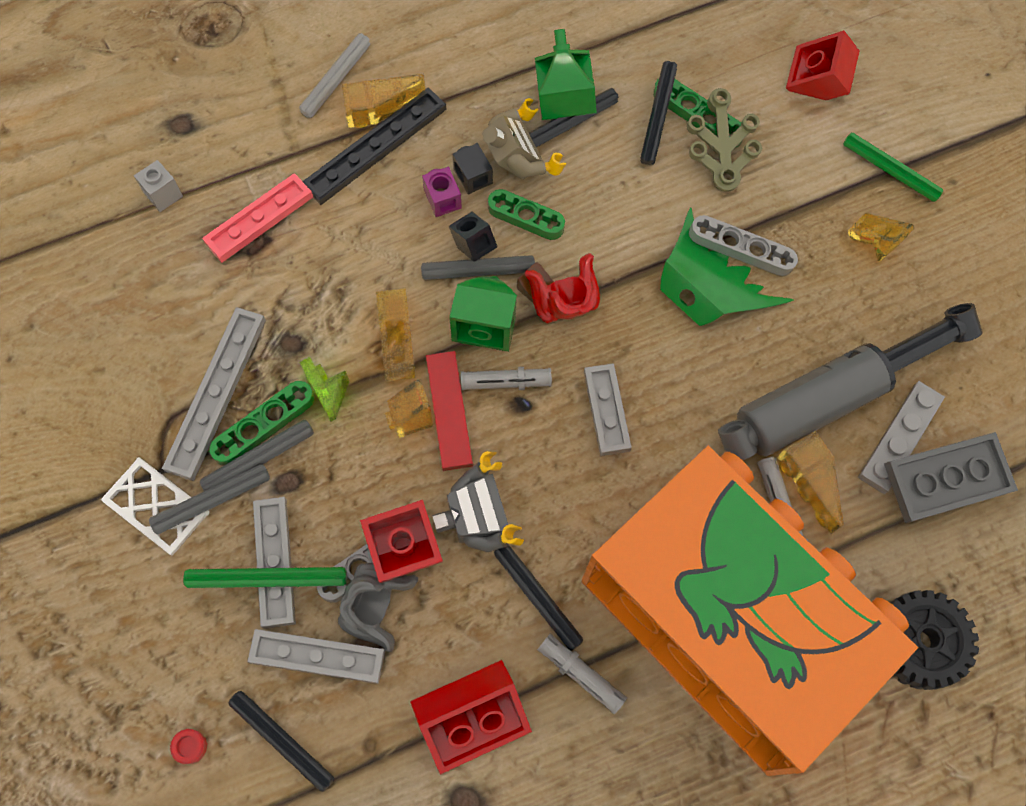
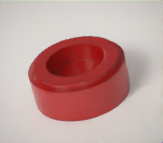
M194 729L181 730L173 737L170 745L172 757L181 764H194L200 761L207 750L205 736Z

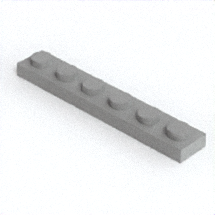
M238 307L235 308L162 467L165 472L191 481L195 480L266 320L263 315Z

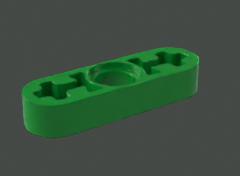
M503 189L493 191L488 197V210L495 218L548 240L558 239L564 233L565 219L561 213ZM501 200L505 201V205L502 204L500 208L496 207V203H500ZM513 205H515V207H514V213L511 214V213H510V210H511V209L513 210ZM528 209L534 213V217L524 220L519 217L518 213L521 210ZM539 215H541V216H542V220H540L539 225H538L537 223H538V220H539ZM552 221L557 223L552 229L547 228V225H550Z

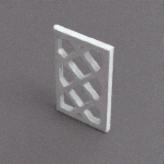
M140 457L136 459L101 499V501L171 556L174 555L210 513L207 510L195 516L193 520L185 521L171 528H177V539L170 546L160 539V534L153 532L151 526L145 527L136 520L135 512L152 509L154 516L159 513V508L175 506L191 497ZM141 467L151 474V481L134 483V474ZM166 485L175 492L176 500L158 502V486ZM152 487V503L135 506L134 490ZM128 491L129 507L121 508L112 499L118 492Z

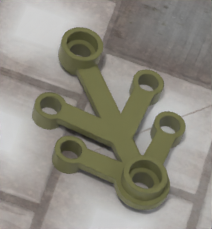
M718 88L711 92L707 101L708 108L716 115L717 136L705 127V120L700 115L691 116L686 127L689 133L697 135L705 142L696 141L691 145L689 149L690 158L699 161L713 173V182L717 189L728 192L738 187L741 182L740 171L751 159L757 158L762 151V145L759 141L750 140L745 145L743 154L733 163L731 161V152L749 133L756 131L760 120L755 114H747L742 120L741 126L729 138L727 109L731 103V95L726 89ZM717 96L723 97L725 101H719ZM746 121H752L754 126H748ZM697 122L699 123L700 127L695 128L692 126L691 123ZM706 144L719 154V162L707 154ZM748 147H754L757 152L752 153ZM693 149H701L702 154L695 153ZM723 174H729L732 177V179H725Z

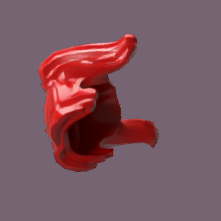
M591 253L585 254L580 258L579 276L556 280L549 285L546 284L542 275L537 271H525V277L530 283L536 312L544 322L549 324L558 319H573L598 308L600 293L593 270L594 256Z

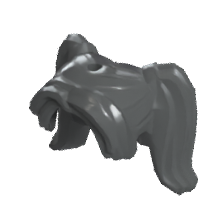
M373 563L360 564L356 568L354 579L345 588L340 602L338 624L348 634L382 646L385 651L392 652L395 646V639L392 634L380 627V623L390 603L392 589L401 591L413 589L418 582V577L415 575H403L379 583Z

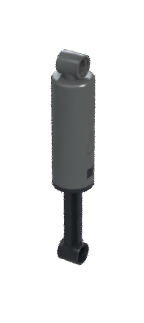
M964 303L947 309L944 312L945 318L942 321L884 351H881L871 343H865L744 405L737 412V420L726 423L718 429L725 452H731L742 460L750 458L755 453L767 457L891 392L896 384L894 372L951 342H967L982 335L983 332L975 305Z

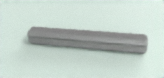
M359 33L299 106L302 115L307 118H312L370 46V39L367 36Z

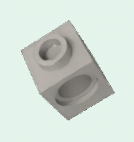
M158 160L134 175L145 196L159 212L183 197L174 178Z

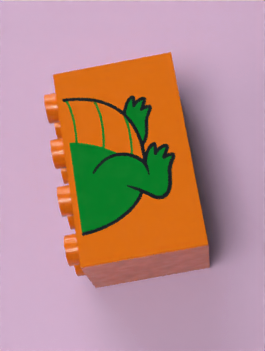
M708 445L591 556L581 582L767 776L804 773L919 647L904 634L909 628V623L899 609L887 600L876 597L871 602L851 583L856 577L855 570L841 554L828 547L823 548L819 552L799 533L804 528V523L791 506L780 499H773L768 503L749 485L754 480V476L742 459L728 451L719 456Z

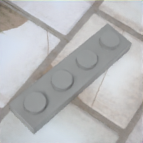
M918 381L913 386L858 478L879 492L886 494L892 485L884 463L911 455L945 396Z
M279 497L253 501L257 568H292L286 498ZM258 587L260 623L263 629L296 624L293 587Z
M255 629L247 662L379 684L385 650Z

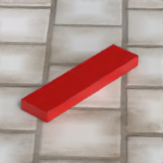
M452 351L426 355L442 470L448 471L473 467L456 353Z

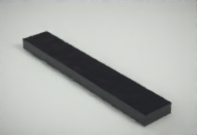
M429 87L302 182L312 191L313 198L322 205L446 111V103Z

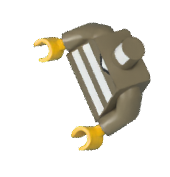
M531 98L525 99L518 110L513 108L493 117L489 121L488 127L483 130L484 141L487 143L497 164L522 180L531 176L543 175L546 171L554 176H558L566 166V163H560L563 155L561 153H553L549 162L544 163L524 123L520 121V118L524 121H530L539 110L538 108L535 110L528 108L533 102Z

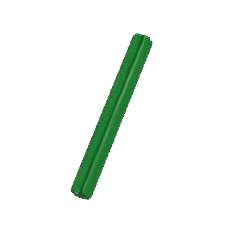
M344 567L187 569L183 576V584L187 588L344 586L347 581V571Z

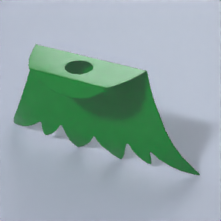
M690 207L678 241L665 262L660 290L695 323L703 326L727 313L767 308L794 301L791 298L757 294L764 288L763 286L744 284L751 271L750 267H727L729 256L714 250L708 251L707 247L693 242L689 236V229L694 221L692 208ZM684 289L692 291L695 296V302L691 306H688L680 299V293Z

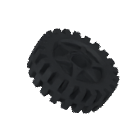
M918 590L904 594L890 602L901 611L909 623V628L904 634L919 647L893 675L899 678L898 681L904 685L910 684L911 688L933 690L953 685L961 681V678L966 677L970 672L968 669L974 667L976 663L973 657L978 654L979 647L974 646V643L979 641L978 633L972 632V628L976 626L973 620L968 621L966 619V616L969 614L966 609H959L957 607L959 603L954 599L947 600L946 594L941 592L934 594L932 590ZM922 632L929 637L930 647H926L922 643Z

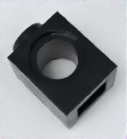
M478 143L461 147L452 154L453 169L468 195L493 184V168Z
M474 212L468 213L449 225L457 248L473 262L497 248L490 225Z

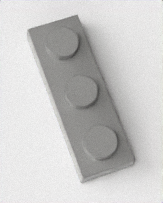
M614 363L584 368V377L600 456L630 452L632 447Z

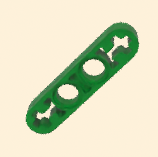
M657 79V81H656V83H655L654 92H653L654 98H655V94H656V90H657V86H658V81H659V79ZM674 80L668 105L669 110L687 122L693 115H700L702 117L712 115L716 118L715 113L708 108L707 99L678 80ZM685 100L692 101L695 107L686 109L681 105V102ZM727 113L729 134H731L741 126V122ZM697 122L691 123L696 128L700 127L699 123ZM705 122V127L717 136L716 123L709 124Z
M304 381L290 383L211 442L210 454L219 465L224 466L259 446L301 415L314 402V393L310 385ZM297 391L304 393L305 399L303 401L298 398L295 399L294 393ZM287 399L293 409L289 411L283 400ZM273 407L283 409V416L277 421H271L267 418L268 411ZM249 425L258 427V434L253 439L242 437L243 430ZM235 435L243 446L239 447L234 441L233 437ZM225 445L229 448L230 454L228 456L221 454L219 449L221 446Z

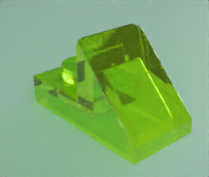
M308 357L299 363L330 422L337 418L349 384L347 372L343 371L328 379L322 365L318 364L315 366L311 357Z

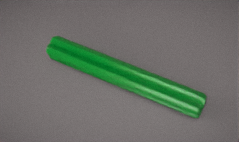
M851 132L843 143L845 147L932 202H936L942 195L944 190L855 133Z

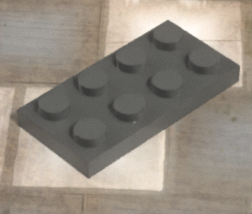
M996 432L884 463L905 523L1018 491Z

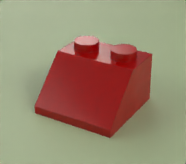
M844 30L797 45L786 89L790 92L825 101L850 94L860 50Z
M423 500L360 520L379 583L443 562Z

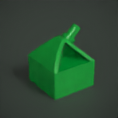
M565 29L554 30L556 44L553 46L554 52L535 57L542 120L597 113L595 85L589 50H571L570 44H567Z
M497 276L477 277L457 284L449 317L451 341L509 352L516 321L517 295Z

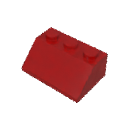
M502 660L410 701L419 728L440 775L532 732L514 682Z

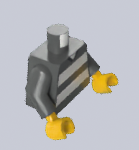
M489 451L484 452L480 457V462L466 471L451 487L450 493L447 494L450 510L432 515L437 533L455 528L459 543H465L470 548L484 552H492L507 547L509 544L520 546L524 542L520 538L513 539L515 531L521 530L522 527L513 524L508 525L493 473L489 474V470H500L502 462H495L491 465L490 460L497 452Z

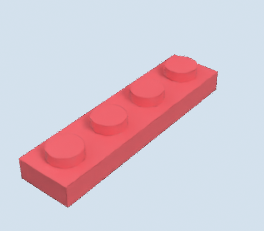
M294 173L202 239L206 246L223 263L313 198L312 191Z

